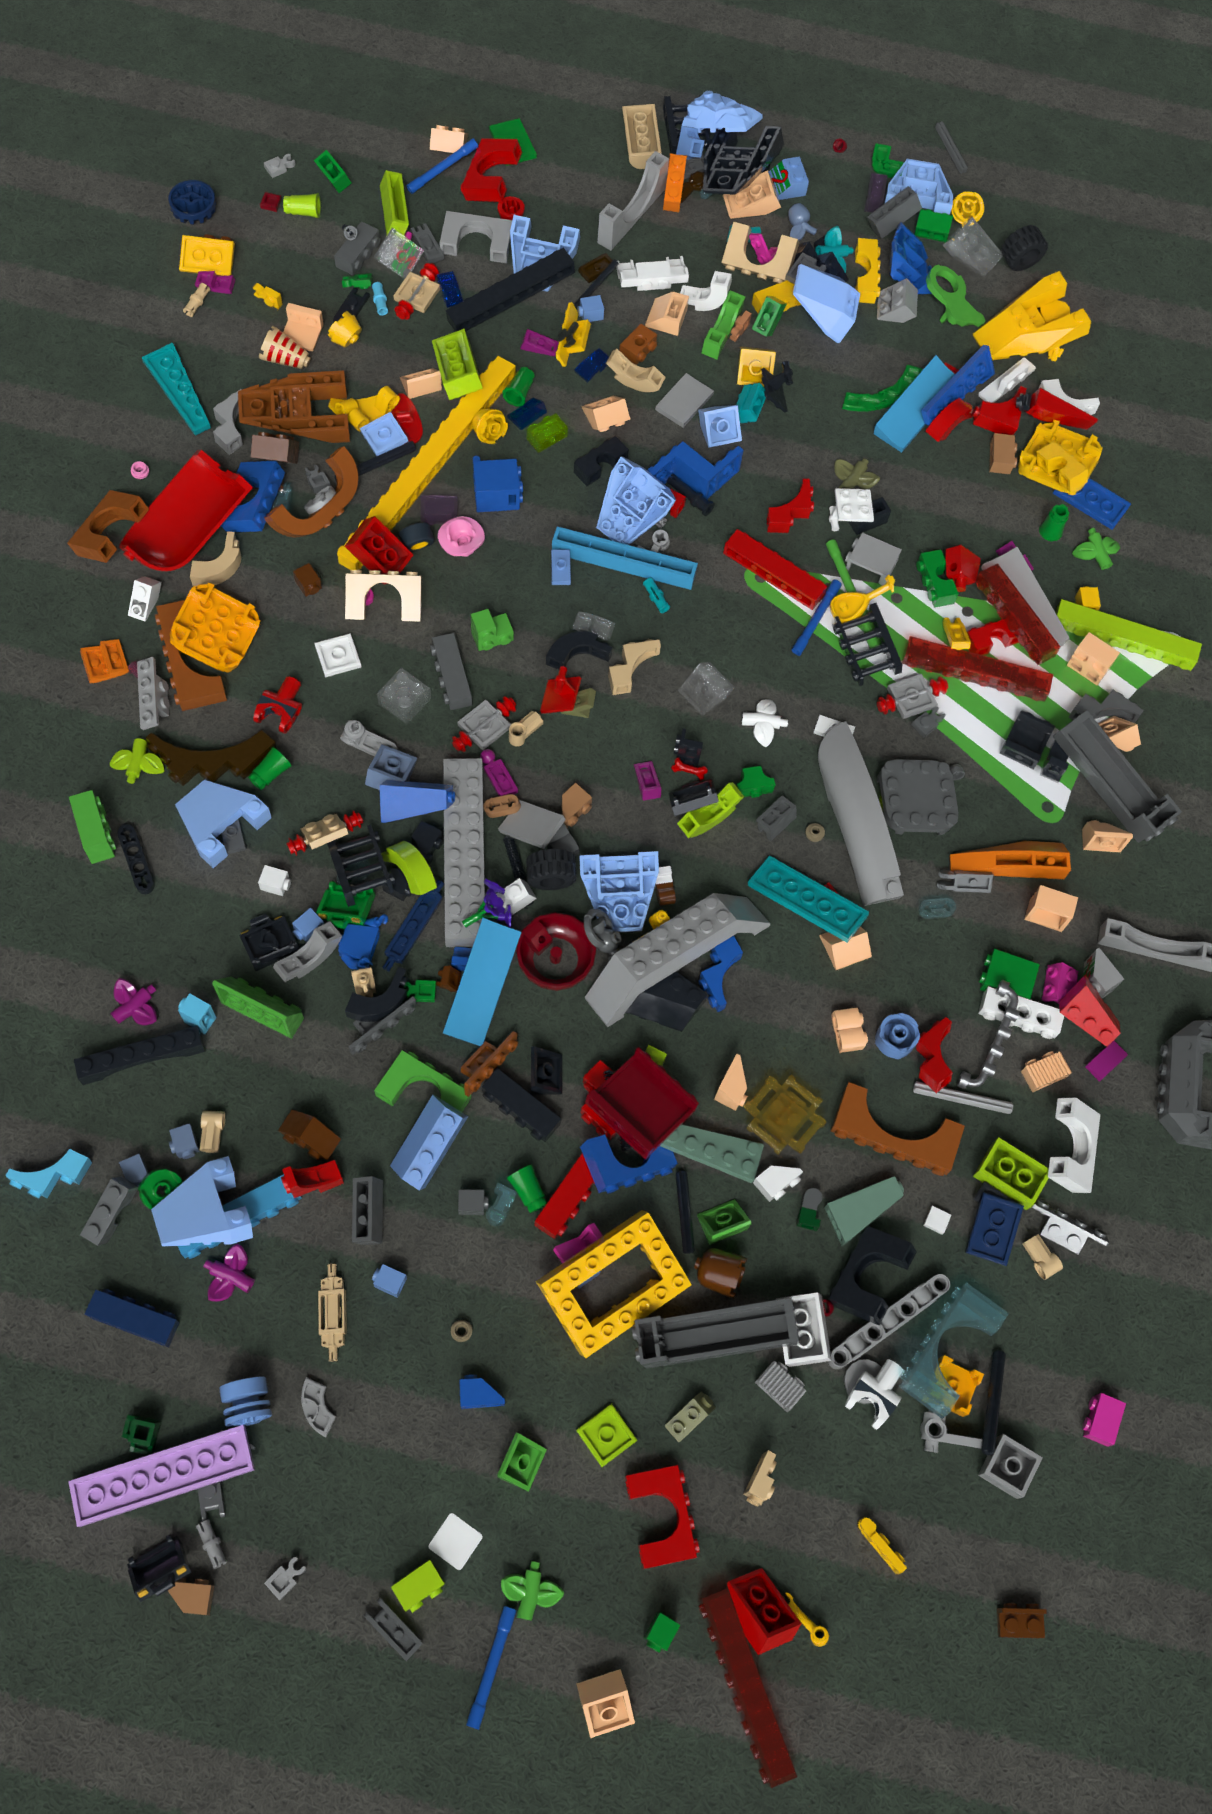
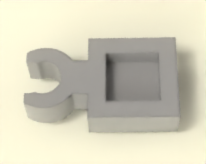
M286 154L283 159L277 156L264 162V167L270 176L274 178L287 172L286 168H293L296 164L295 160L290 161L291 155Z
M297 1557L290 1560L287 1570L281 1566L264 1583L279 1600L297 1584L294 1577L306 1571V1566H303L300 1570L294 1569V1564L298 1561Z

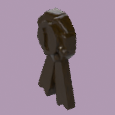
M696 171L690 175L689 182L683 183L681 203L694 190H703L704 172Z

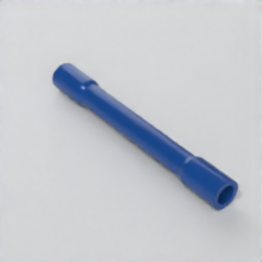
M472 138L429 171L406 185L408 191L413 194L459 159L470 154L478 148L477 142Z
M832 580L812 618L791 650L794 654L800 656L803 653L811 635L829 607L831 600L842 586L840 581Z
M503 1607L497 1626L498 1630L477 1696L472 1704L466 1723L469 1727L478 1730L480 1728L504 1645L517 1610Z

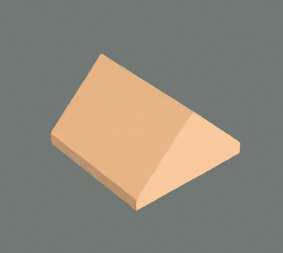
M434 368L400 377L405 392L410 399L442 390L440 371Z
M861 926L848 943L829 932L820 935L835 970L872 957L868 934Z

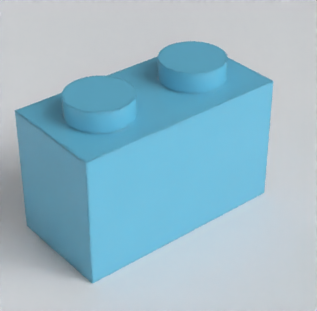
M190 993L187 998L181 1000L178 1006V1012L184 1023L191 1027L198 1026L203 1034L207 1033L216 1019L211 1005Z

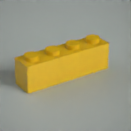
M787 280L755 292L752 299V305L758 314L767 296H774L787 303L784 311L796 305L800 306L801 303L793 295L795 284Z

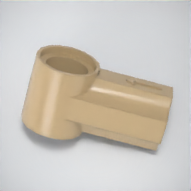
M531 711L519 722L511 724L508 738L511 745H523L525 739L543 725V720L536 711Z
M203 1110L201 1116L202 1136L200 1151L206 1153L219 1152L221 1130H224L225 1112Z
M1039 1234L1022 1244L1034 1261L1035 1270L1042 1279L1046 1280L1063 1269L1060 1259L1057 1255L1050 1252Z

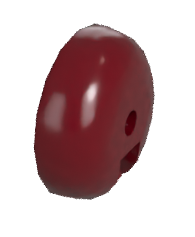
M551 913L536 917L521 931L516 954L519 967L529 981L540 988L559 991L572 988L586 978L594 966L596 947L589 941L583 922L571 915ZM552 938L568 941L577 952V967L571 975L564 979H547L534 966V952L538 956L541 955L553 943ZM553 947L550 950L551 963L559 964L561 962V948Z

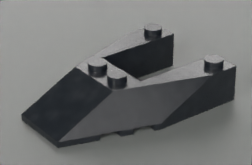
M765 126L755 148L736 147L738 143L736 132H726L725 128L717 129L704 155L703 192L735 195L747 188L779 155L784 145L782 128L778 126Z

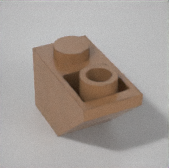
M577 783L572 785L562 795V815L566 819L564 821L566 828L574 826L579 819L578 817L582 814H587L592 808V797Z
M181 1578L175 1582V1587L168 1590L183 1613L210 1615L214 1586L209 1585V1580L195 1579V1584L186 1583V1578Z

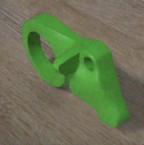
M935 265L927 274L926 284L930 292L946 307V312L941 317L940 322L943 324L948 320L952 325L957 324L961 327L968 325L980 327L985 323L984 316L965 300L966 285L962 276H958L946 266ZM936 276H942L951 283L954 292L950 293L943 290L937 283Z

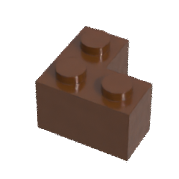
M291 1110L278 1129L284 1135L283 1139L292 1145L295 1143L303 1149L307 1148L309 1150L308 1154L317 1160L319 1157L328 1160L341 1140L315 1117L295 1110Z

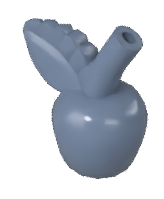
M801 203L794 204L788 211L789 221L793 226L790 231V237L802 240L806 231L815 235L817 229L807 223L811 217L808 209Z

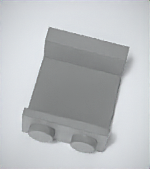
M862 533L860 538H856L852 545L854 550L852 552L849 551L846 556V568L849 571L853 563L879 574L881 577L878 584L884 585L886 584L885 578L887 575H891L902 549Z

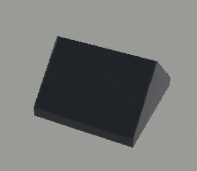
M535 1046L531 1047V1095H561L562 1055Z

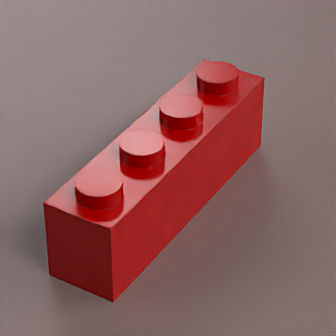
M583 1153L535 1220L534 1226L553 1239H556L558 1235L563 1236L568 1228L566 1225L570 1218L574 1219L580 1211L578 1208L581 1201L586 1202L592 1193L590 1188L595 1183Z

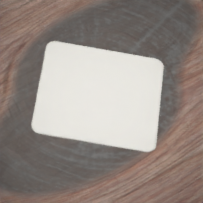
M451 1513L430 1542L429 1549L457 1570H461L481 1541L482 1534Z

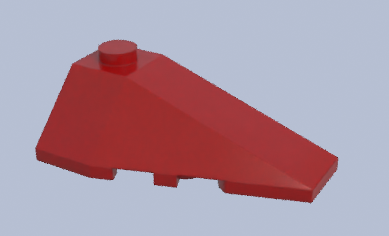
M1039 388L1032 394L1030 410L1025 411L1041 421L1053 423V420L1060 421L1059 424L1081 429H1089L1098 421L1094 416L1042 388Z

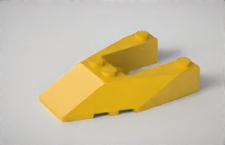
M1060 271L1042 278L1010 302L974 332L973 337L980 348L983 345L989 346L992 360L1006 359L1013 355L1027 356L1028 353L1036 352L1043 354L1089 334L1091 320L1082 308L1046 324L1037 308L1065 297L1067 282Z

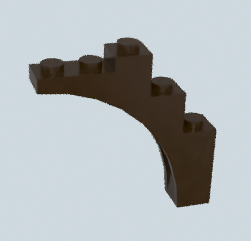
M262 730L236 746L214 751H193L175 747L162 741L153 733L146 737L148 742L147 748L153 754L157 753L161 756L160 759L169 771L168 777L174 783L179 782L182 786L198 773L205 780L209 779L214 783L228 770L235 777L240 776L245 780L266 757L272 747L277 749L275 741Z

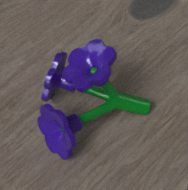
M485 879L484 884L489 889L486 892V896H484V901L476 913L462 921L463 925L467 928L478 920L485 918L505 921L507 927L511 928L510 904L506 905L505 910L503 900L495 894L496 892L504 894L505 889L495 882Z

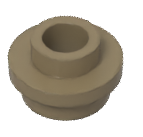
M813 823L806 828L805 834L810 841L819 842L823 839L825 830L821 825ZM812 830H817L818 834H814Z
M465 1320L456 1321L451 1327L452 1338L457 1342H466L470 1339L472 1335L470 1323ZM459 1328H464L466 1330L464 1335H459L457 1333Z

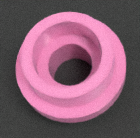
M137 461L131 467V474L136 479H144L149 474V468L144 462Z

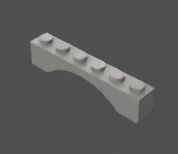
M1107 918L1100 926L1098 944L1212 972L1211 943L1163 939L1141 932L1126 922Z

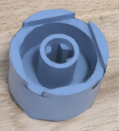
M891 1014L879 1026L875 1036V1044L884 1055L890 1058L901 1059L911 1053L920 1039L918 1024L907 1014Z

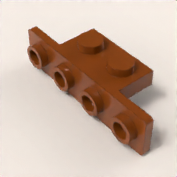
M515 1031L498 1048L485 1041L463 1064L461 1073L469 1077L464 1084V1091L467 1097L480 1088L481 1083L492 1075L493 1070L505 1061L506 1056L517 1048V1033Z

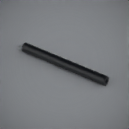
M614 259L580 298L590 297L619 265L618 261ZM580 298L574 303L576 309L580 306Z

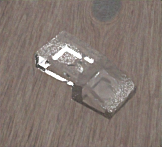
M578 612L573 629L596 633L598 637L608 641L611 638L615 623L593 614Z

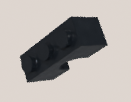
M616 436L607 439L599 447L591 449L588 454L576 459L574 462V474L586 486H589L601 478L599 463L605 462L614 468L621 456L628 459L629 449Z

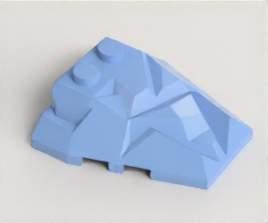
M705 91L688 105V115L684 117L682 126L697 128L698 133H701L704 128H710V132H716V129L725 128L726 132H746L763 119V116L755 109L739 104L728 97L721 96L712 91Z
M658 851L600 857L599 854L580 855V875L593 908L603 911L609 917L614 931H642L659 874Z

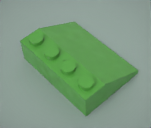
M226 977L214 980L212 983L222 1004L291 1039L304 1019L302 1010L293 1004L289 1006L275 995L273 997L267 995L266 991L256 986L253 988L249 986V983L242 978Z

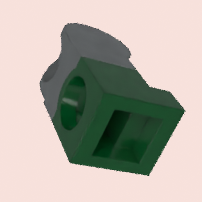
M810 1188L803 1195L796 1226L813 1231L819 1229L821 1220L815 1217L817 1207L822 1201V1193L818 1189Z

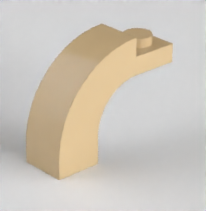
M227 532L224 551L218 558L212 561H192L190 579L193 586L207 583L220 584L237 571L242 557L239 540H236L235 532Z

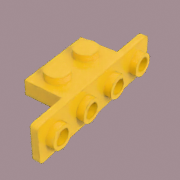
M572 302L568 303L567 310L565 311L562 330L565 328L568 331L573 322H577L579 326L573 334V338L576 341L574 345L564 347L566 337L559 342L556 359L562 367L567 365L569 353L585 351L591 326L588 319L577 321L578 311Z

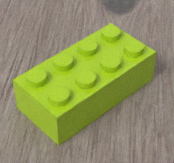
M465 329L432 340L442 382L449 400L483 389Z

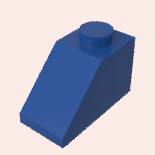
M465 1375L464 1379H460L461 1409L505 1406V1399L482 1378H477V1375Z

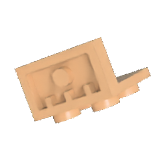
M288 303L286 307L288 321L283 333L304 350L314 351L323 328L322 311Z

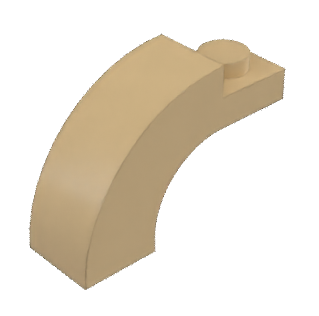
M618 349L612 351L606 362L616 373L614 376L616 380L627 387L641 392L658 391L666 378L655 366L643 368L633 364Z

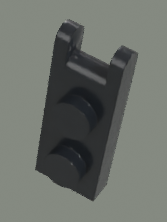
M353 287L334 316L333 323L340 318H344L342 314L346 311L357 317L369 299L370 293L366 292L362 297L357 295L358 288Z

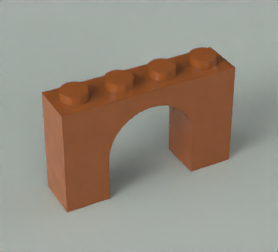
M110 490L67 544L77 556L107 563L117 548L107 536L101 535L103 530L118 520H129L139 523L149 508L140 496Z

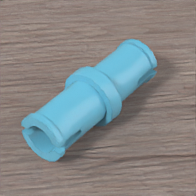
M375 282L372 284L373 301L376 304L377 313L383 316L388 313L387 297L384 294L382 283Z

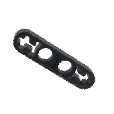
M129 824L119 827L117 834L134 884L139 893L149 894L154 890L155 886L137 833L133 826ZM125 831L129 832V836L131 838V841L129 842L127 841V838L125 836ZM131 847L138 848V852L135 855L128 854V850ZM143 864L144 869L140 872H135L134 866ZM144 876L146 883H148L147 888H143L140 877Z

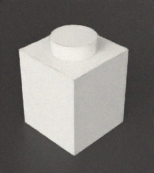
M265 865L258 884L260 890L283 896L285 890L288 891L290 888L291 879L289 878L288 871Z

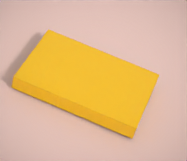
M182 235L179 270L181 272L197 274L199 271H215L217 276L232 275L234 241Z

